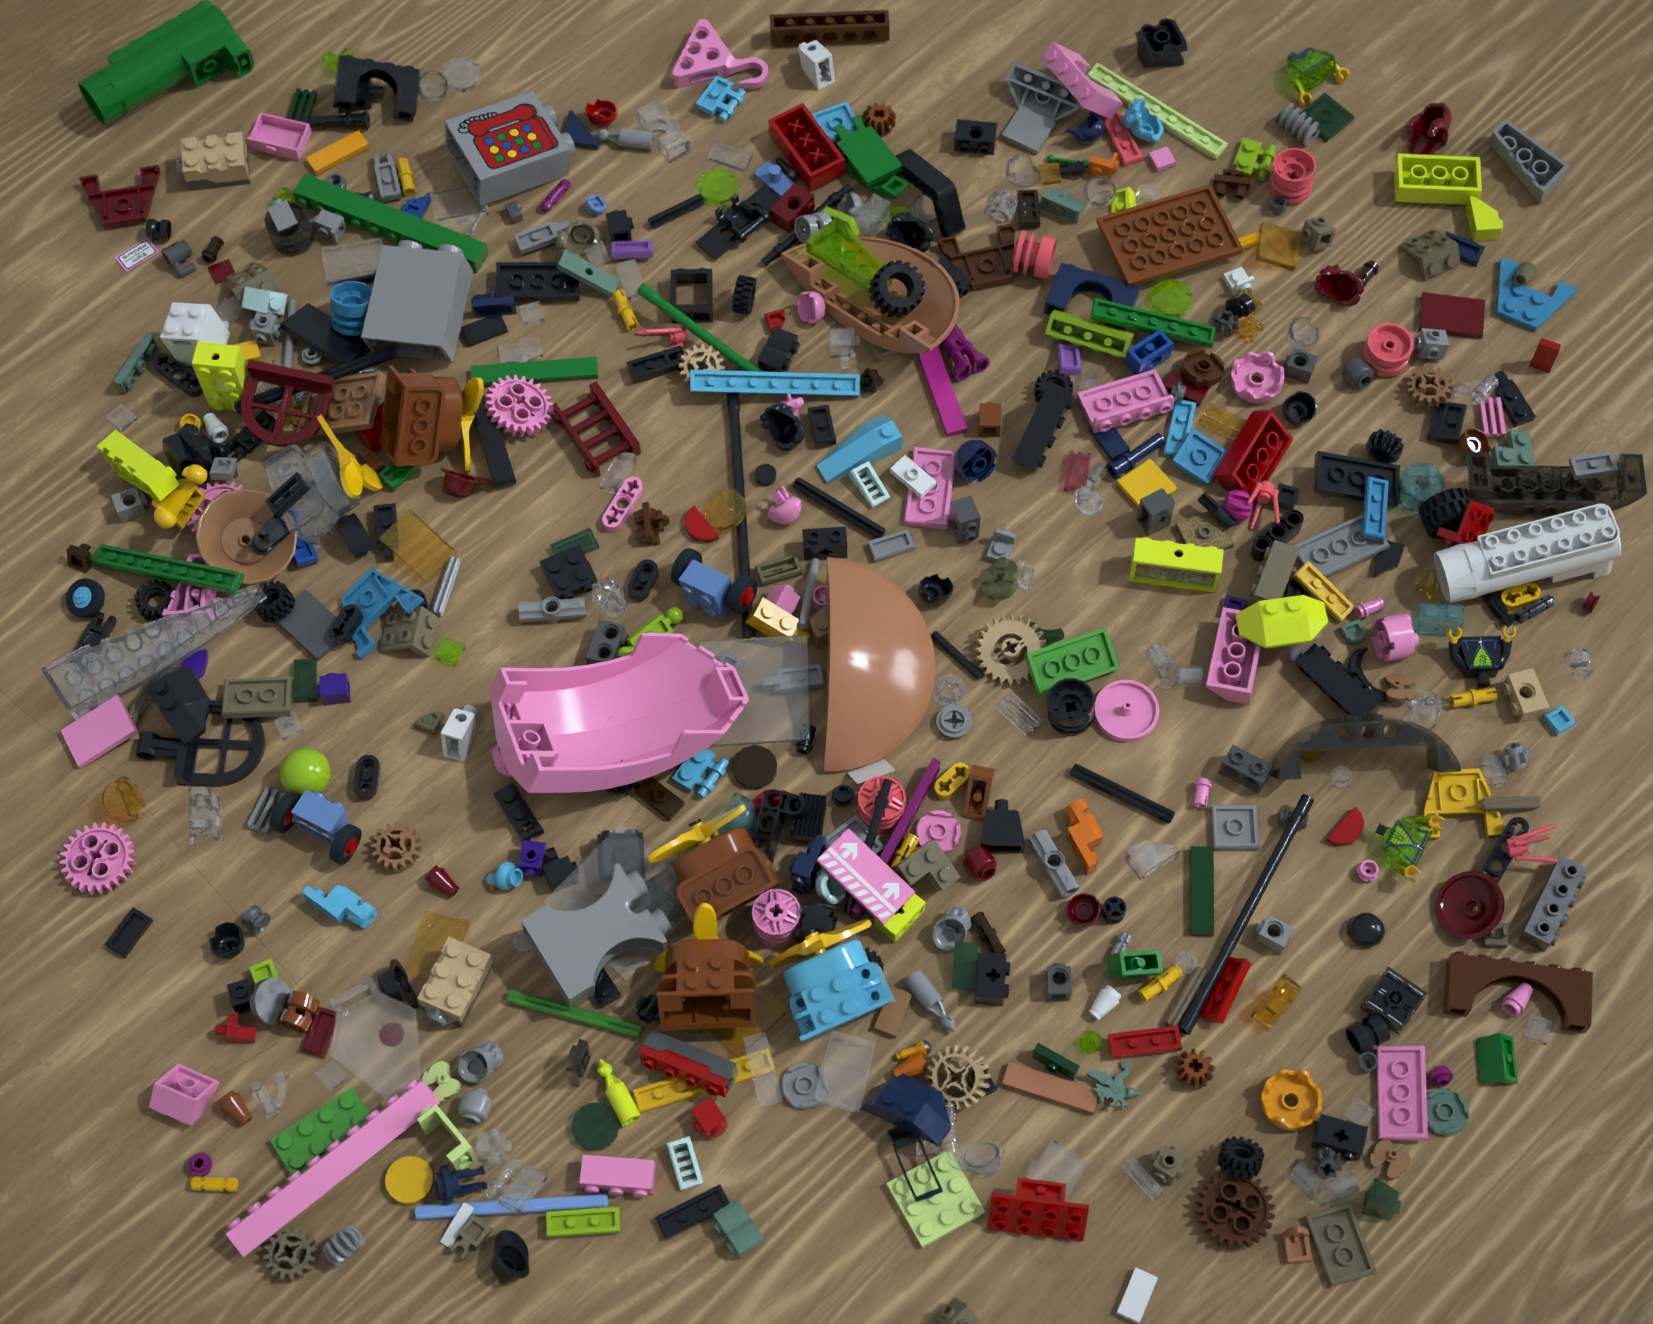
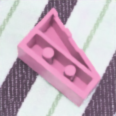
M200 553L189 554L186 560L207 565L201 558ZM178 583L176 590L172 591L170 595L172 599L168 608L164 609L162 616L171 626H182L184 622H189L193 625L214 623L217 591Z

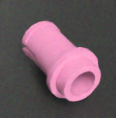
M1379 596L1365 603L1359 602L1354 608L1355 614L1359 619H1366L1370 614L1383 610L1384 602Z
M1198 778L1197 782L1194 783L1196 789L1192 805L1196 808H1207L1209 790L1212 789L1211 781L1208 779Z

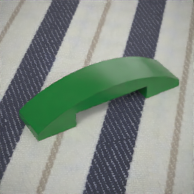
M845 159V172L859 184L880 196L896 199L910 187L908 182L894 175L892 178L889 177L868 188Z

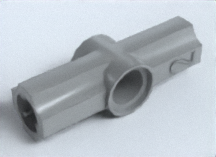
M551 596L543 601L519 602L518 605L520 623L547 621L548 623L555 624L562 619L586 618L585 598L559 600ZM552 608H556V609H557V610L554 611V612H549V611H548L549 609H552Z
M1047 830L1037 831L1029 837L1028 841L1041 861L1044 873L1050 877L1061 898L1071 896L1079 890V885L1065 863L1064 855L1058 851ZM1053 860L1058 862L1059 865L1054 867L1048 862Z

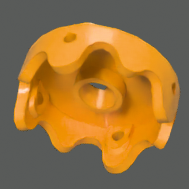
M1284 1069L1266 1081L1261 1093L1262 1110L1266 1118L1276 1127L1288 1131L1301 1130L1312 1124L1322 1108V1092L1320 1087L1312 1081L1307 1071ZM1286 1096H1293L1297 1100V1105L1294 1107L1287 1106L1284 1098Z

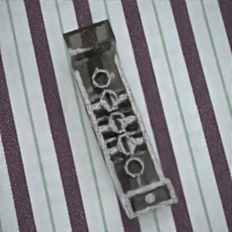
M1467 452L1466 454L1471 497L1478 503L1494 508V512L1502 514L1554 516L1595 504H1605L1613 511L1630 505L1647 494L1642 454H1620L1616 462L1618 467L1617 474L1574 480L1570 466L1490 465L1489 452Z
M1364 713L1365 717L1356 716V714H1342V718L1313 723L1289 738L1276 755L1272 763L1273 768L1270 776L1277 780L1301 779L1300 752L1426 746L1428 769L1436 772L1461 771V766L1449 745L1440 736L1426 727L1404 719L1383 717L1382 714ZM1365 726V732L1361 735V729ZM1385 726H1388V730L1384 734V728ZM1342 727L1343 732L1338 736V731Z

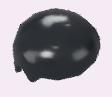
M1297 391L1289 396L1282 406L1284 418L1294 425L1308 423L1315 416L1317 410L1315 398L1310 393Z
M934 574L930 577H924L920 581L918 594L927 604L940 606L949 600L953 593L954 585L950 578L941 579L938 574Z
M1360 913L1352 917L1347 924V935L1354 940L1357 946L1371 948L1380 944L1385 936V927L1375 914Z
M225 922L216 926L214 937L209 939L211 952L219 959H233L245 947L244 933L240 926L234 922Z

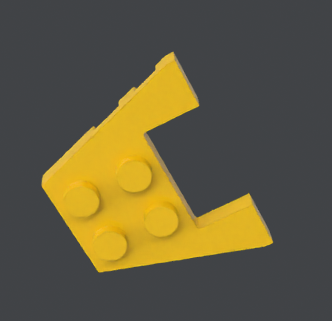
M1480 769L1433 771L1422 815L1423 819H1430L1435 814H1483L1486 837H1500L1506 828L1500 818L1501 814L1499 811H1481L1479 808V800L1489 798L1492 795ZM1420 824L1419 830H1429L1426 839H1428L1430 831L1432 833L1429 839L1440 838V831L1432 828L1430 825ZM1418 832V840L1423 839L1425 833Z

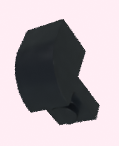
M355 513L344 515L337 520L338 522L333 524L335 530L343 538L349 552L355 558L375 548Z

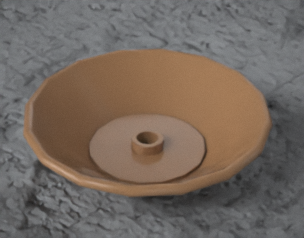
M246 488L224 492L210 501L198 518L195 538L200 556L208 566L242 572L245 577L241 584L252 585L270 581L286 569L295 555L298 535L293 517L288 511L281 516L293 529L291 533L267 554L257 555L251 549V542L255 534L274 516L265 502L270 495L264 491ZM247 538L249 543L245 544L241 539Z

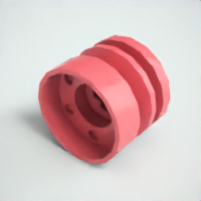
M1289 148L1279 152L1274 158L1270 190L1273 196H1282L1286 198L1289 204L1300 203L1306 200L1311 195L1316 171L1314 157L1309 152L1298 148Z
M1022 230L1013 252V273L1018 274L1021 265H1024L1023 275H1027L1030 267H1033L1035 278L1048 280L1056 250L1057 237L1044 234L1040 243H1037L1036 232H1032L1028 241V231Z
M876 776L867 780L861 786L858 794V816L869 828L875 810V798L879 796L883 779L892 781L887 798L889 803L887 809H884L877 832L879 835L889 834L895 830L906 806L905 790L898 781L887 776Z

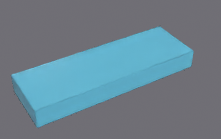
M1185 400L1182 403L1175 402L1163 456L1174 458L1191 431L1196 408L1195 402Z

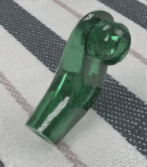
M1031 621L1029 627H1032L1036 623ZM1037 626L1035 633L1043 632L1039 640H1046L1044 645H1051L1064 639V632L1061 628L1044 630Z

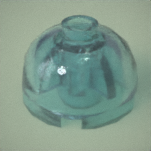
M739 793L733 795L725 811L728 812L740 804H744L746 810L719 828V834L738 826H744L748 833L750 831L754 832L757 822V809L751 799Z

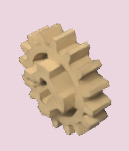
M704 344L701 345L700 349L693 345V351L686 349L685 353L687 356L681 355L680 358L684 363H679L678 368L683 369L679 375L686 377L684 383L690 381L688 367L692 370H698L704 360L706 361L703 370L724 371L725 367L720 365L723 362V358H717L719 351L713 353V346L705 349ZM697 354H703V356L698 358L693 357ZM710 358L713 360L715 367L711 366Z

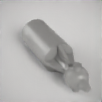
M621 128L612 132H608L606 129L593 132V136L598 137L599 140L605 141L610 139L622 147L652 150L654 144V132Z
M922 970L911 974L904 982L926 1012H931L941 1018L943 1029L955 1032V1019L952 1015L946 1014L943 1003L944 999Z

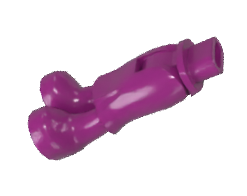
M956 324L950 334L940 343L947 351L948 357L952 358L955 363L952 374L956 381L960 382L967 379L972 369L975 373L983 372L990 364L987 356L978 352L972 346V343L965 338Z

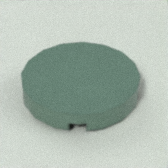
M1447 1088L1435 1089L1427 1094L1428 1130L1444 1137L1453 1136L1462 1131L1468 1122L1470 1113L1468 1104L1462 1095Z

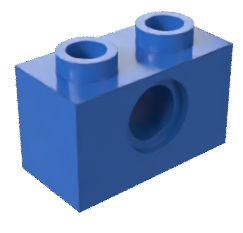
M1159 329L1127 350L1125 364L1135 375L1150 371L1171 357L1174 343Z

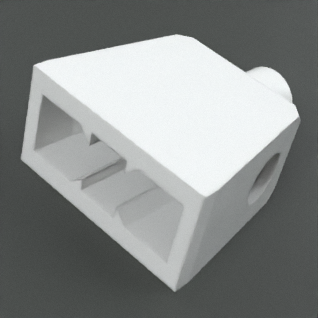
M812 41L808 44L805 42L801 43L797 48L800 55L801 68L814 86L820 90L834 83L832 54L818 41Z
M465 705L463 710L453 709L441 731L444 757L461 762L466 761L477 733L475 715L477 709L474 706Z

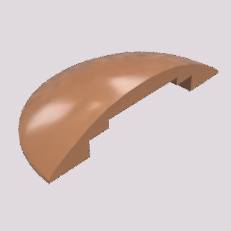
M838 236L806 242L781 253V257L807 292H817L823 297L826 305L825 311L852 333L884 349L910 354L929 352L950 334L957 322L960 299L952 277L937 261L905 244L867 236H857L855 238L851 236ZM897 260H902V264L906 261L910 262V267L915 265L918 268L916 272L918 274L922 273L921 281L925 280L926 285L923 289H926L922 296L923 300L913 311L907 315L904 314L902 317H897L896 315L888 317L887 312L883 315L880 313L881 308L878 307L876 309L874 307L876 302H871L870 300L872 293H869L871 279L883 265H887L891 261L895 263ZM889 279L887 287L890 294L895 298L905 299L907 296L905 285L897 279Z
M827 557L826 600H828L829 616L826 725L824 727L823 772H841L857 769L882 759L903 744L913 733L929 705L935 682L936 667L935 653L928 627L921 613L905 592L890 579L867 566L845 559Z

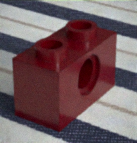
M794 183L770 209V221L790 234L794 229L796 218L813 212L815 208L814 194Z

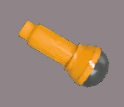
M920 1040L915 1046L896 1053L897 1060L907 1059L913 1053L917 1054L919 1052L923 1056H927L931 1052V1044L927 1040Z

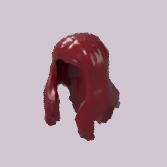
M1430 103L1421 113L1411 118L1405 127V133H1407L1408 141L1410 142L1407 146L1410 154L1435 155L1436 151L1446 145L1452 115L1450 109L1444 103Z

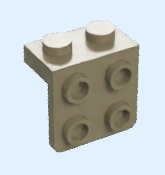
M1428 230L1425 234L1416 238H1410L1407 242L1401 244L1402 250L1418 259L1420 275L1424 280L1460 265L1458 243L1437 230Z
M255 262L245 266V270L240 273L230 274L226 277L227 280L223 282L224 286L233 292L240 307L245 286L275 292L280 291L269 269Z
M418 606L411 613L406 612L404 609L390 611L386 618L380 649L383 652L410 648L422 657H429L438 617L423 606Z

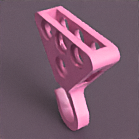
M700 19L673 69L674 86L680 89L711 81L716 75L723 78L733 73L756 68L762 74L757 78L738 82V89H758L767 83L769 69L766 62L760 58L735 59L707 19Z

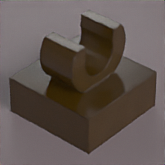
M82 543L79 547L70 545L66 550L68 566L87 573L92 568V555L88 551L91 546Z

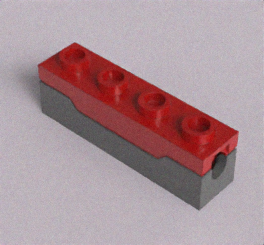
M651 1029L639 1050L640 1061L645 1068L661 1071L671 1079L678 1078L690 1087H700L712 1096L719 1095L725 1098L738 1076L736 1063Z

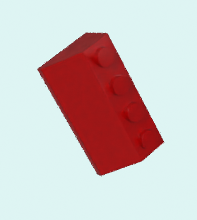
M1272 410L1252 411L1213 476L1225 490L1229 492L1243 490L1251 495L1257 482L1269 480L1294 438Z

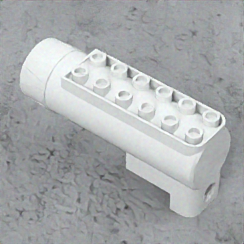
M1595 504L1477 536V541L1461 543L1434 552L1435 570L1441 591L1448 604L1477 598L1491 592L1550 577L1552 583L1592 573L1593 579L1608 575L1612 570L1614 560L1619 559L1621 555L1620 531L1611 508L1605 504Z

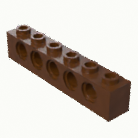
M889 10L770 14L771 46L798 45L803 42L808 44L812 41H818L820 44L889 41Z

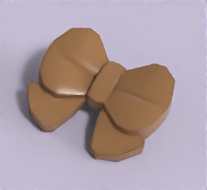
M1389 674L1386 677V683L1391 686L1386 692L1388 701L1402 703L1406 700L1409 702L1415 699L1416 691L1404 688L1415 686L1417 683L1415 678L1402 674Z
M1383 1139L1378 1142L1373 1153L1369 1155L1373 1168H1377L1385 1160L1390 1164L1386 1173V1177L1390 1179L1400 1178L1401 1174L1409 1167L1411 1161L1408 1153H1398L1397 1150L1393 1149L1392 1142L1389 1139Z

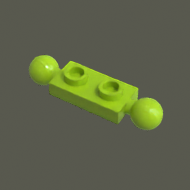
M671 607L667 610L666 617L658 613L626 639L630 646L619 648L617 656L620 658L630 655L642 633L674 632L670 624H678L682 621V610L678 607Z

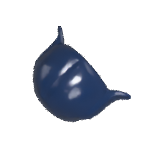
M1090 110L1089 117L1078 128H1070L1066 132L1071 133L1079 143L1089 145L1096 142L1102 136L1105 124L1095 112Z

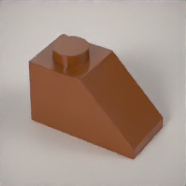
M972 765L962 816L985 820L995 769Z

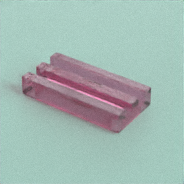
M1070 450L1064 491L1085 494L1091 453L1083 455V452H1078L1077 454ZM1077 459L1073 487H1070L1069 480L1072 461ZM1081 460H1084L1085 468L1082 487L1077 488Z

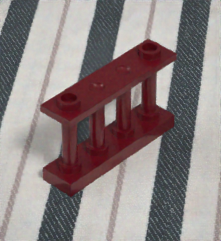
M597 381L589 385L590 394H588L589 397L563 411H561L556 403L553 404L554 413L552 418L557 425L562 426L585 460L584 464L589 472L593 471L598 478L601 476L600 464L624 451H629L633 457L641 454L639 441ZM592 404L599 407V413L573 427L567 420L568 417ZM602 420L609 421L611 424L609 429L585 442L578 436V433ZM612 436L620 437L622 440L621 444L595 458L588 450Z

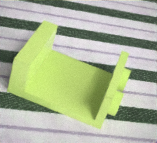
M437 1104L432 1108L430 1106L425 1108L420 1113L417 1121L426 1136L442 1124L459 1144L446 1155L455 1171L466 1169L477 1160L470 1144Z

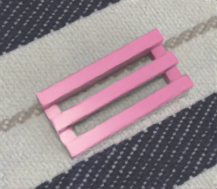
M1484 397L1479 398L1478 404L1482 431L1488 438H1505L1506 430L1501 397H1496V399L1488 397L1487 400H1484ZM1485 405H1488L1492 433H1489ZM1493 405H1495V407H1496V414H1497V421H1498V428H1499V432H1498V433H1497V426H1496V419H1495V412H1494V406H1493Z

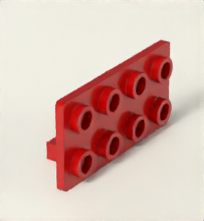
M1017 1177L1016 1195L991 1194L987 1229L1084 1241L1089 1205L1065 1202L1066 1183Z

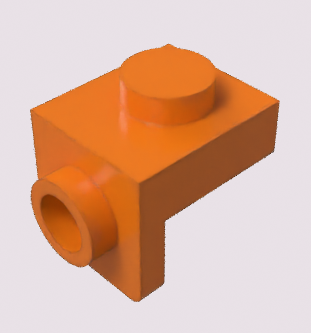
M1114 152L1111 161L1091 155L1087 173L1095 177L1111 180L1113 172L1117 173L1120 166V161H1117L1118 153Z

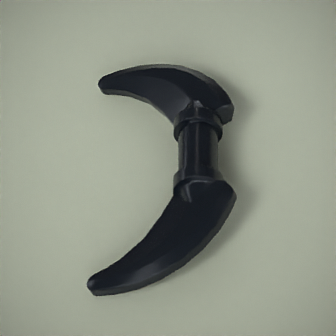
M1362 647L1356 650L1348 661L1349 675L1356 676L1363 683L1362 688L1367 693L1371 691L1378 697V702H1388L1386 692L1375 688L1363 674L1362 658L1368 648Z

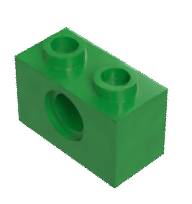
M1160 949L1118 952L1105 956L1109 980L1150 977L1163 973Z

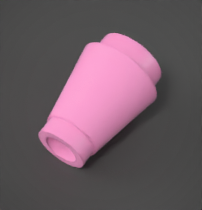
M1521 983L1503 998V1011L1512 1017L1522 1014L1533 992V988L1527 983Z

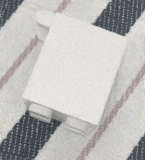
M172 302L160 339L177 361L184 366H192L197 341L227 344L230 335L228 330L229 323L228 321H222L210 304Z

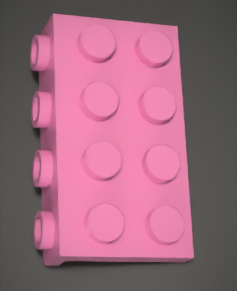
M1156 369L1077 392V399L1094 433L1105 432L1120 425H1128L1133 421L1144 420L1160 413H1167L1173 410L1174 397L1168 394Z

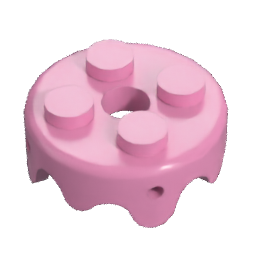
M1265 351L1262 354L1248 352L1242 359L1235 360L1230 377L1231 386L1234 392L1247 402L1257 404L1269 402L1281 392L1284 383V368L1276 363L1274 355L1270 351ZM1259 377L1262 379V382L1255 383L1251 378Z

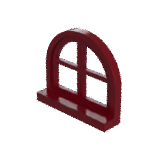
M249 359L247 365L248 376L241 398L242 417L249 431L260 441L276 447L297 446L313 438L322 428L317 416L321 414L326 421L335 388L334 378L332 376ZM258 381L285 387L280 407L253 402ZM293 389L321 394L315 415L288 409ZM253 408L278 413L273 433L265 430L258 424L253 415ZM286 415L312 420L304 429L296 433L281 435Z

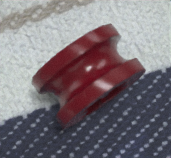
M1590 591L1581 609H1588L1589 613H1592L1601 596H1594L1593 592Z

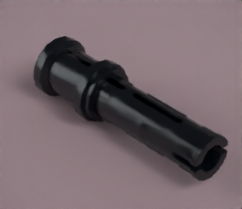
M348 111L345 115L308 116L307 124H310L311 129L346 127L349 130H352L354 127L369 129L370 116L368 111H364V113Z

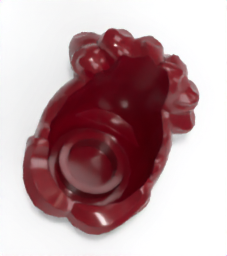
M1329 265L1322 269L1320 275L1316 277L1314 290L1317 291L1319 296L1324 297L1328 295L1329 298L1341 303L1342 306H1354L1360 301L1361 294L1364 292V285L1361 279L1352 272L1341 270L1339 265Z

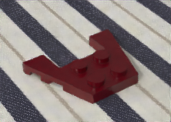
M159 165L140 168L142 185L107 191L100 190L98 174L79 177L81 185L105 229L147 221L160 175Z

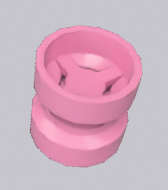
M825 585L817 587L813 592V608L816 612L828 604Z

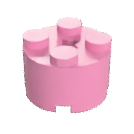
M1408 613L1376 618L1372 622L1371 630H1375V637H1371L1373 648L1377 657L1384 659V662L1411 657L1415 646L1419 645V637L1413 631L1412 620Z

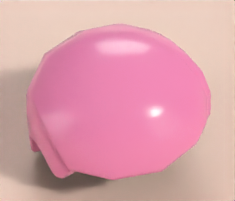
M814 291L802 292L797 301L800 319L808 323H817L822 320L826 309L823 297Z

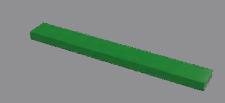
M100 544L91 561L97 567L236 595L245 577L242 572L104 544Z

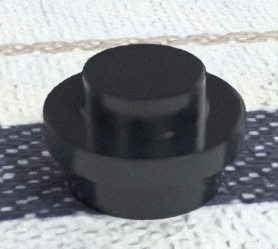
M839 785L832 791V800L837 806H849L854 800V791L847 785Z

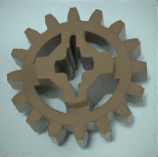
M286 1227V1233L284 1234L278 1230V1237L276 1239L271 1236L269 1237V1240L272 1242L271 1246H264V1249L269 1254L263 1255V1259L270 1261L265 1265L266 1268L272 1270L271 1274L274 1277L280 1274L282 1281H285L287 1276H289L290 1280L294 1282L296 1275L303 1279L305 1277L303 1273L305 1270L312 1271V1268L309 1266L310 1263H317L316 1258L312 1256L318 1253L317 1248L312 1247L316 1242L313 1238L308 1239L310 1235L307 1231L301 1234L299 1227H296L294 1232L289 1227ZM289 1239H297L300 1241L294 1243L290 1242ZM290 1250L293 1251V1257H292V1258H289V1257H288V1256H289V1255H288V1252H289ZM306 1254L304 1261L301 1263L303 1256ZM290 1266L293 1269H283V1267Z

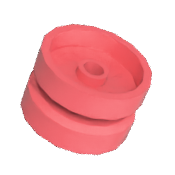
M1387 322L1379 324L1368 335L1363 350V359L1373 369L1374 374L1380 377L1398 376L1406 369L1414 349L1413 337L1405 327L1397 323Z

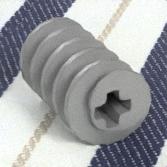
M1291 103L1283 108L1275 122H1279L1280 127H1285V130L1291 132L1293 137H1297L1298 141H1303V144L1308 146L1319 135L1320 130L1317 129L1319 123L1315 122L1311 125L1313 118L1309 117L1305 120L1307 113L1303 112L1299 115L1301 109L1298 107L1293 111L1295 105Z

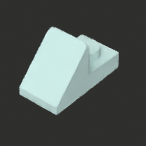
M245 286L241 307L266 314L269 312L284 315L287 294Z

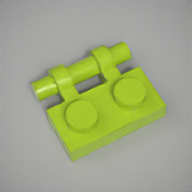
M1243 137L1234 164H1237L1236 170L1244 171L1243 177L1251 178L1252 173L1258 174L1257 179L1264 181L1270 172V163L1275 158L1276 146L1269 144L1266 150H1262L1261 142ZM1257 159L1263 160L1262 163L1256 164Z

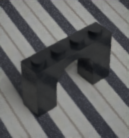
M339 55L336 68L333 108L353 111L356 103L357 85L365 79L376 78L386 82L394 92L393 118L413 122L417 109L420 69H415L412 66H398L391 62H376L368 58H354L351 55Z

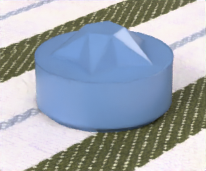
M590 195L585 202V209L591 215L599 216L606 209V202L599 195Z

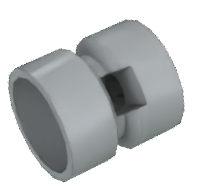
M825 211L799 216L794 224L795 234L803 243L828 238L833 233L831 216Z

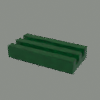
M296 88L287 119L294 120L296 115L295 121L307 123V117L311 116L316 101V90L309 92L308 89L301 91V88ZM307 97H308V98H310V99H309L308 106H307V109H306V112H305V116H304L303 121H300V120H301V117H302V114H303V112H304L306 100H307Z

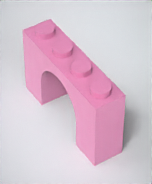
M1052 42L1040 57L1084 108L1111 119L1123 105L1113 91L1096 84L1085 75L1091 66L1080 54Z

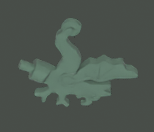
M1125 1060L1120 1062V1066L1124 1071L1118 1073L1114 1077V1081L1106 1071L1096 1070L1094 1072H1087L1086 1076L1098 1082L1095 1085L1096 1088H1093V1092L1097 1093L1099 1101L1104 1103L1103 1098L1106 1100L1111 1098L1113 1100V1103L1109 1104L1110 1108H1116V1102L1118 1101L1121 1104V1110H1123L1124 1107H1128L1123 1098L1140 1096V1091H1135L1134 1088H1127L1123 1085V1079L1129 1075L1130 1071L1128 1068L1129 1063Z

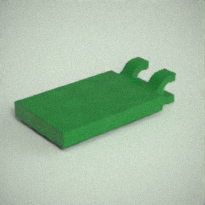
M859 115L851 118L854 126H852L853 132L847 134L842 124L834 127V130L837 132L835 134V138L838 141L836 143L837 149L868 188L903 171V165L872 126L865 128Z

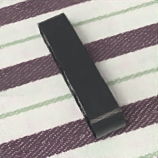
M482 396L477 410L478 417L477 420H474L495 488L499 489L516 484L517 482L500 428H496L498 422L491 423L492 416H486L487 409H484L486 403L484 401L485 396Z

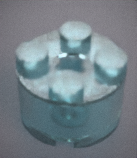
M1427 463L1408 465L1399 482L1400 504L1408 507L1409 511L1418 513V509L1423 502L1443 491L1445 481L1439 467L1435 464Z

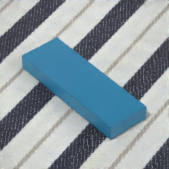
M1370 476L1365 480L1361 537L1377 541L1385 539L1389 485L1387 480Z

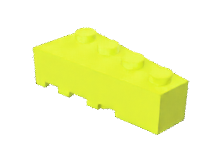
M116 429L96 446L120 478L160 502L180 485L175 478L177 474L171 467H165L159 460L146 453Z

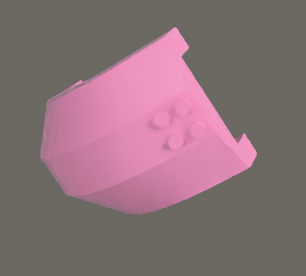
M642 633L630 655L609 661L565 668H500L490 689L495 736L508 773L528 793H573L610 789L631 784L669 770L697 755L722 738L747 705L749 698L734 666L728 662L724 665L714 658L715 654L702 646L697 648L687 642L689 638L683 634Z

